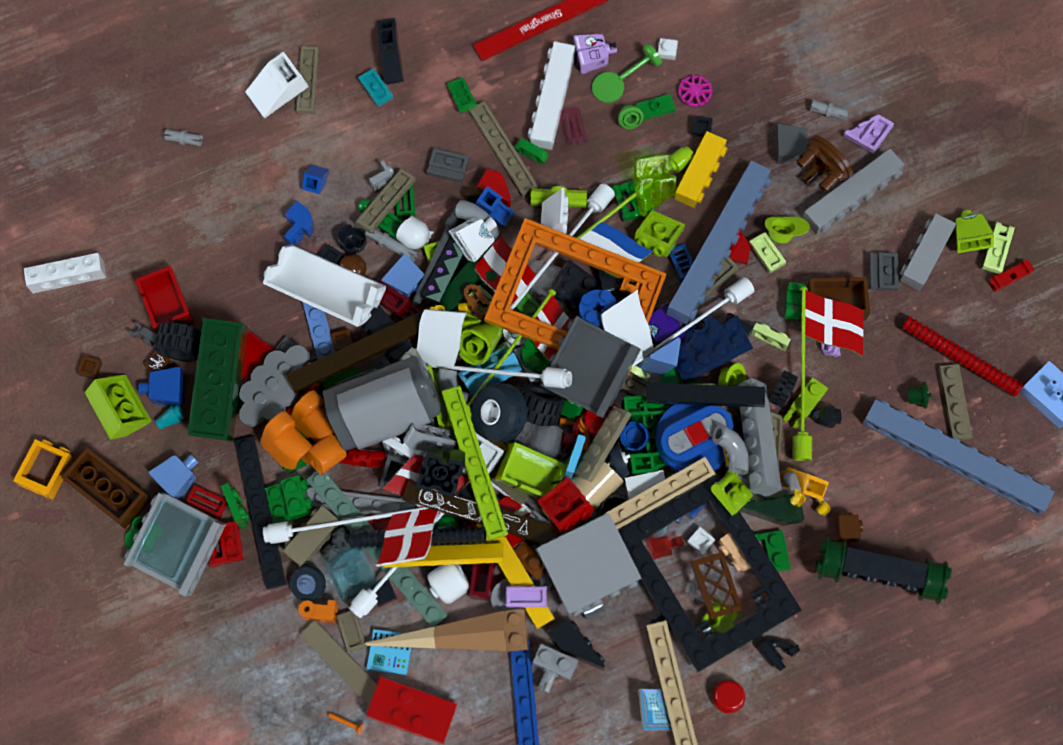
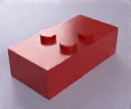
M380 677L366 718L444 745L457 704Z

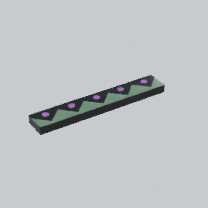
M460 218L457 226L466 222L467 220ZM452 236L421 295L422 299L439 305L464 255Z

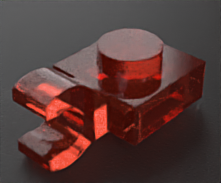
M667 535L649 540L648 544L653 560L656 561L672 556V549L684 546L682 536L675 537L669 541Z

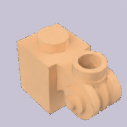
M729 533L719 540L718 544L720 546L718 548L721 552H724L725 556L728 555L732 559L731 565L735 571L749 570L750 566Z

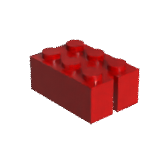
M171 265L135 279L156 333L161 323L174 322L188 325L194 322Z

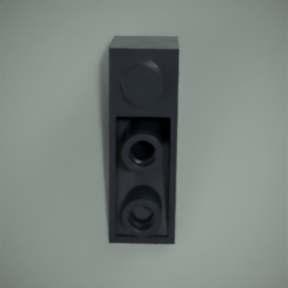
M566 618L548 633V637L560 652L600 670L605 669L603 664L606 662L599 652L595 654L591 649L592 643L586 636L582 637L579 634L580 628L573 620L570 622Z

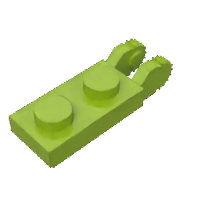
M813 377L805 387V420L829 389ZM801 393L783 418V421L787 422L794 412L800 417L793 424L795 429L801 424Z

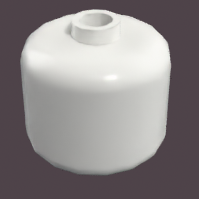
M458 564L440 565L428 574L431 593L435 598L439 597L446 604L453 603L470 590L471 583Z

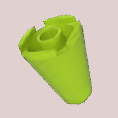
M485 323L463 330L461 332L459 349L460 357L471 365L485 363L502 337L503 329L490 323Z

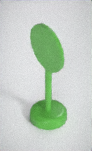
M649 43L645 44L643 51L646 57L619 76L613 72H604L598 75L592 84V92L595 98L603 103H613L624 92L623 79L648 61L656 67L660 66L662 60L652 45Z

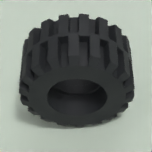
M174 322L161 323L158 326L153 349L160 355L173 360L184 362L198 361L202 332L186 324Z
M535 384L520 385L518 389L524 396L526 406L528 407L527 422L545 427L556 426L565 400L560 395Z

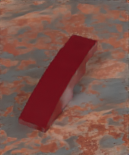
M381 280L378 282L386 286L379 304L402 321L423 311L411 303L409 298Z

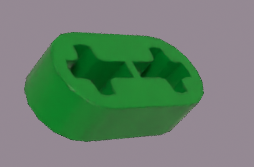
M519 139L515 145V149L520 154L538 164L543 165L549 157L545 150L525 139Z

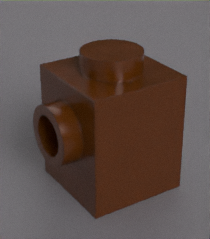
M843 512L841 515H838L836 518L838 541L842 542L843 539H846L847 542H858L860 540V532H863L862 520H859L858 514L853 515L852 512Z

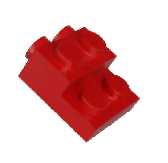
M569 477L537 500L562 534L573 531L579 521L588 520L592 515V511H594L589 501Z

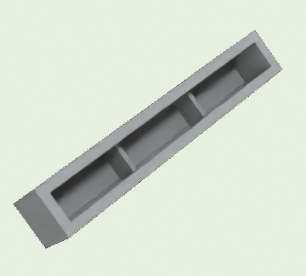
M891 149L887 150L804 212L803 219L808 221L810 228L816 235L821 231L823 233L831 228L833 222L841 221L848 211L851 210L853 212L860 206L863 200L868 201L871 199L875 191L878 189L880 191L883 190L890 180L898 179L903 174L902 170L905 164Z
M750 378L736 386L765 387V407H740L744 443L749 454L748 473L751 491L767 497L781 491L782 488L767 386L765 383Z

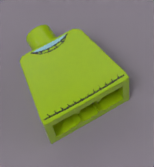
M970 210L963 211L961 217L956 219L957 254L994 247V233L982 214L973 215Z

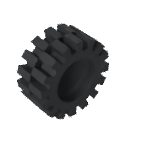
M784 370L769 398V402L783 408L799 377Z

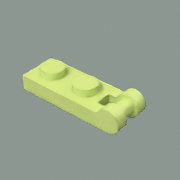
M1000 222L995 223L993 228L994 247L988 248L982 269L997 274L1002 273L1015 227H1006Z

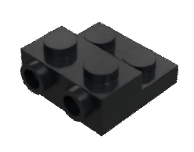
M567 260L551 289L556 292L555 300L561 303L564 302L572 312L579 313L582 296L594 290L599 281L571 260Z

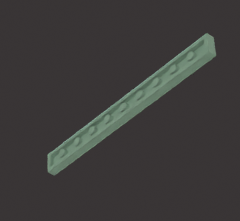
M316 471L307 479V482L341 521L363 517L327 473L321 476ZM368 521L344 524L350 532L354 531L357 533V531H361L363 533L364 530L367 532L373 530L375 532V529ZM368 546L365 550L377 563L382 553V546L376 548V546L370 548ZM380 566V567L382 568V570H383L386 574H387V573L389 572V570L392 568V567L383 568V566ZM397 567L389 578L431 627L438 626L448 617L446 612L407 567Z

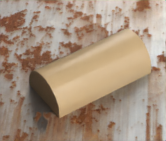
M606 462L602 464L592 482L577 475L571 479L589 501L594 511L624 483L621 477ZM542 508L541 511L550 519V517ZM583 520L579 521L576 524V528L583 522Z

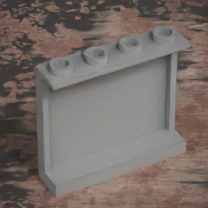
M609 513L536 548V552L541 557L565 606L567 615L572 613L573 616L584 612L583 607L589 604L591 607L602 603L601 598L606 596L613 598L621 594L620 589L627 587L629 590L639 585L637 581L641 579Z

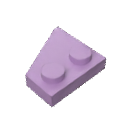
M878 114L869 121L862 122L851 131L847 130L844 133V137L874 154L893 128L894 123Z

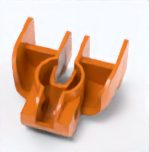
M315 390L305 394L296 403L291 416L287 411H282L273 417L266 425L260 441L261 446L284 468L295 469L297 462L301 459L305 463L311 464L321 476L346 457V451L342 448L329 422L326 408L324 407V399ZM307 439H312L315 444L312 445Z

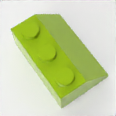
M126 374L95 379L84 392L110 440L126 437L151 423L148 413Z

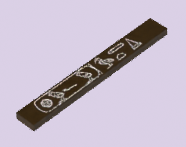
M408 480L402 498L403 501L484 526L476 501L454 495L453 498L438 494V489L432 488L431 492L415 488V482ZM500 509L508 534L542 545L559 536L560 530L555 526Z

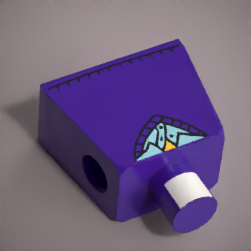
M669 303L652 313L648 326L654 347L682 329L678 320L667 315ZM685 332L681 333L676 338L679 337L681 341L684 340Z

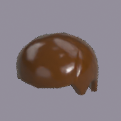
M358 254L346 255L338 264L362 276L367 271L365 260Z

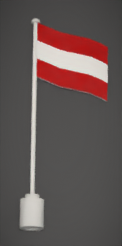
M600 184L587 200L589 211L571 231L570 236L576 233L592 212L601 213L613 199L615 193L608 185ZM502 235L475 266V270L481 279L494 291H496L512 251ZM554 252L537 275L527 264L509 309L513 310L559 253ZM488 271H495L497 278L493 281L487 280L486 273Z

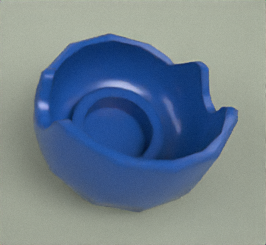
M638 421L628 422L619 435L620 441L628 450H641L648 443L649 431L644 424Z

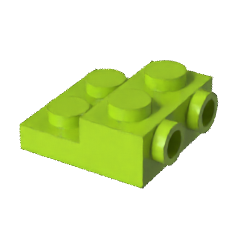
M651 210L636 231L634 241L652 250L656 256L668 257L675 247L677 239L683 232L685 224Z

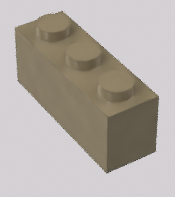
M321 506V508L317 507L310 516L312 518L308 523L304 522L300 527L340 520L325 507ZM341 525L299 531L294 539L291 537L290 541L285 543L283 552L300 567L306 566L332 536L333 532Z

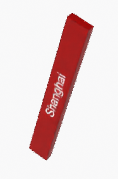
M608 0L563 1L474 44V49L483 62Z

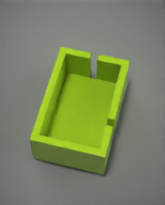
M514 442L507 446L495 481L509 487L514 486V489L540 499L558 485H551L552 482H562L568 465Z

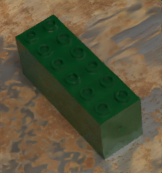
M203 319L188 436L233 442L248 327L243 323Z

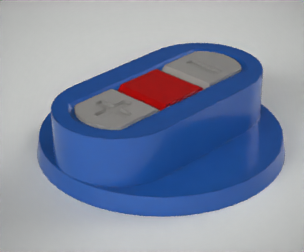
M674 404L662 414L655 430L657 451L662 460L676 472L685 469L704 457L708 460L713 471H716L725 463L722 446L713 442V433L719 425L727 426L733 430L732 418L726 410L718 406Z

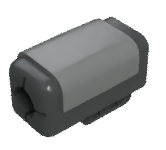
M412 356L381 369L367 370L336 382L323 391L329 422L344 451L356 447L360 450L408 432L412 423L418 426L431 423V418L439 415L441 410L436 386L424 360L418 356Z

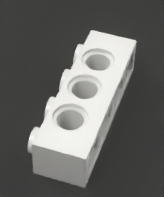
M99 253L24 268L26 286L32 293L107 278L104 260Z

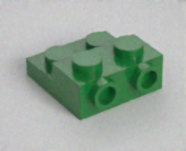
M293 476L281 480L279 484L265 488L273 523L291 522L311 515L313 503L307 493L309 489L308 482L302 476Z

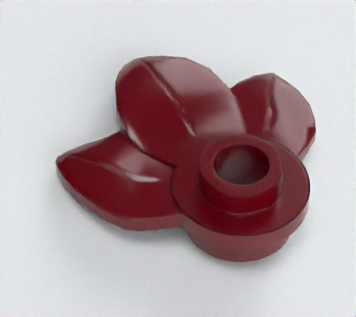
M579 416L572 432L567 430L562 445L566 446L565 453L568 452L570 446L574 447L579 435Z

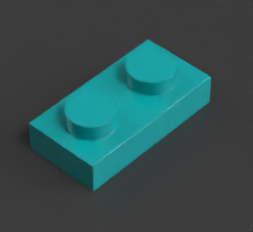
M374 68L358 77L360 83L377 107L393 99L392 93Z

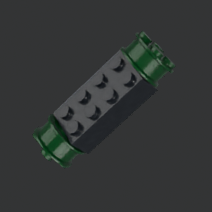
M826 536L825 541H820L818 552L821 553L819 561H816L814 572L818 573V579L827 577L835 579V583H838L843 572V576L857 579L858 576H862L863 581L877 583L878 580L883 581L882 585L897 587L898 584L903 585L902 589L918 591L919 601H922L924 598L933 600L935 604L939 605L942 599L946 600L948 588H946L947 579H950L952 568L948 567L947 561L939 563L931 561V558L927 557L924 563L849 548L846 547V539H843L841 542L831 540L829 536Z

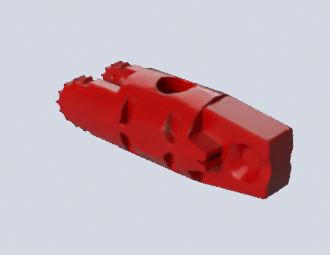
M350 449L346 451V457L339 463L360 467L384 468L388 453L378 450Z

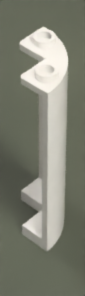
M294 245L282 247L279 252L278 264L267 267L264 272L265 278L263 284L357 327L364 324L371 317L370 311L373 307H378L386 289L385 285Z

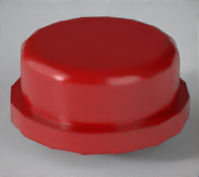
M733 680L719 682L712 692L714 706L725 714H733L739 711L746 700L743 687Z

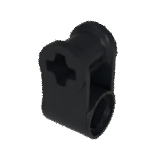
M598 269L597 277L600 290H608L614 297L622 295V292L619 291L621 287L619 279Z

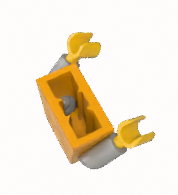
M789 467L785 471L781 470L779 472L781 486L791 489V492L795 494L790 499L793 505L797 504L800 507L806 500V497L803 495L805 494L814 497L816 502L820 503L816 507L820 515L825 516L831 510L829 504L824 501V495L829 484L828 481Z

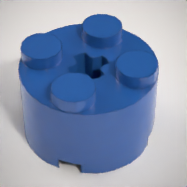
M592 290L582 296L579 305V317L603 329L601 314L617 304V301L608 290Z

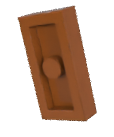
M524 541L514 549L526 572L535 580H538L547 571L541 557Z

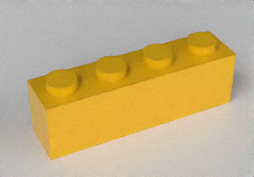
M706 131L675 192L674 200L692 208H695L697 203L701 204L705 195L703 191L705 187L709 188L713 179L711 175L713 172H717L720 166L718 161L720 157L724 158L728 150L726 139Z

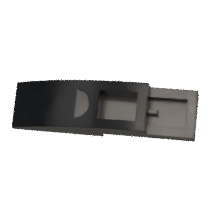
M396 19L378 21L377 32L385 83L389 85L404 82Z

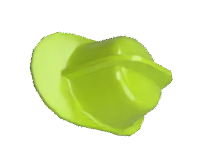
M770 217L765 221L768 237L771 241L780 244H786L794 236L803 235L810 229L808 221L800 217Z
M735 363L729 368H721L718 384L736 386L746 381L744 366L740 363Z

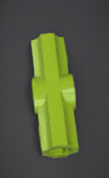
M555 186L551 189L531 188V206H542V202L565 187ZM565 188V195H568V207L586 208L587 191L567 190Z

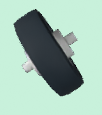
M615 442L609 452L610 462L607 463L609 466L612 465L622 478L630 474L628 467L630 454L626 455L618 442Z

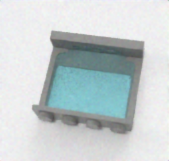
M158 493L151 501L152 507L149 513H146L142 520L143 526L141 530L134 536L132 548L125 554L126 560L123 565L133 566L180 590L179 594L185 597L192 596L226 524L166 493Z

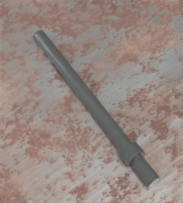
M456 206L450 218H447L445 230L414 297L413 303L415 305H420L421 295L451 235L449 231L457 226Z

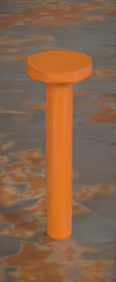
M331 712L328 715L329 718L357 730V735H360L364 729L363 723L359 726Z

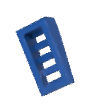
M686 244L674 247L669 254L679 283L683 282L688 273H682V271L690 269L693 264ZM683 250L684 252L682 254L674 255V252ZM686 257V259L681 261L676 260L678 258ZM688 263V265H686V266H683V267H680V266H679V265H681V264Z

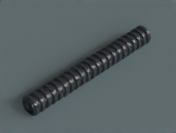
M469 526L468 528L462 527V529L456 527V529L444 527L443 529L437 528V530L433 528L431 539L432 546H435V544L441 546L442 543L444 545H448V543L450 545H454V543L466 545L467 542L469 544L473 542L475 544L479 542L485 544L486 542L484 526H481V528ZM364 530L363 533L361 531H357V533L351 531L349 534L350 547L352 549H355V547L360 549L362 546L364 548L368 546L370 548L374 546L379 548L382 546L383 548L385 530L381 532L379 530L375 532L373 530L369 532Z

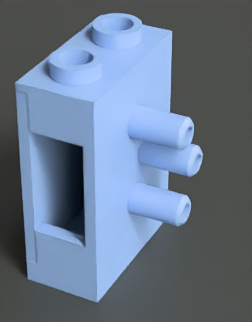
M1049 361L1019 393L1055 426L1061 429L1063 427V373Z

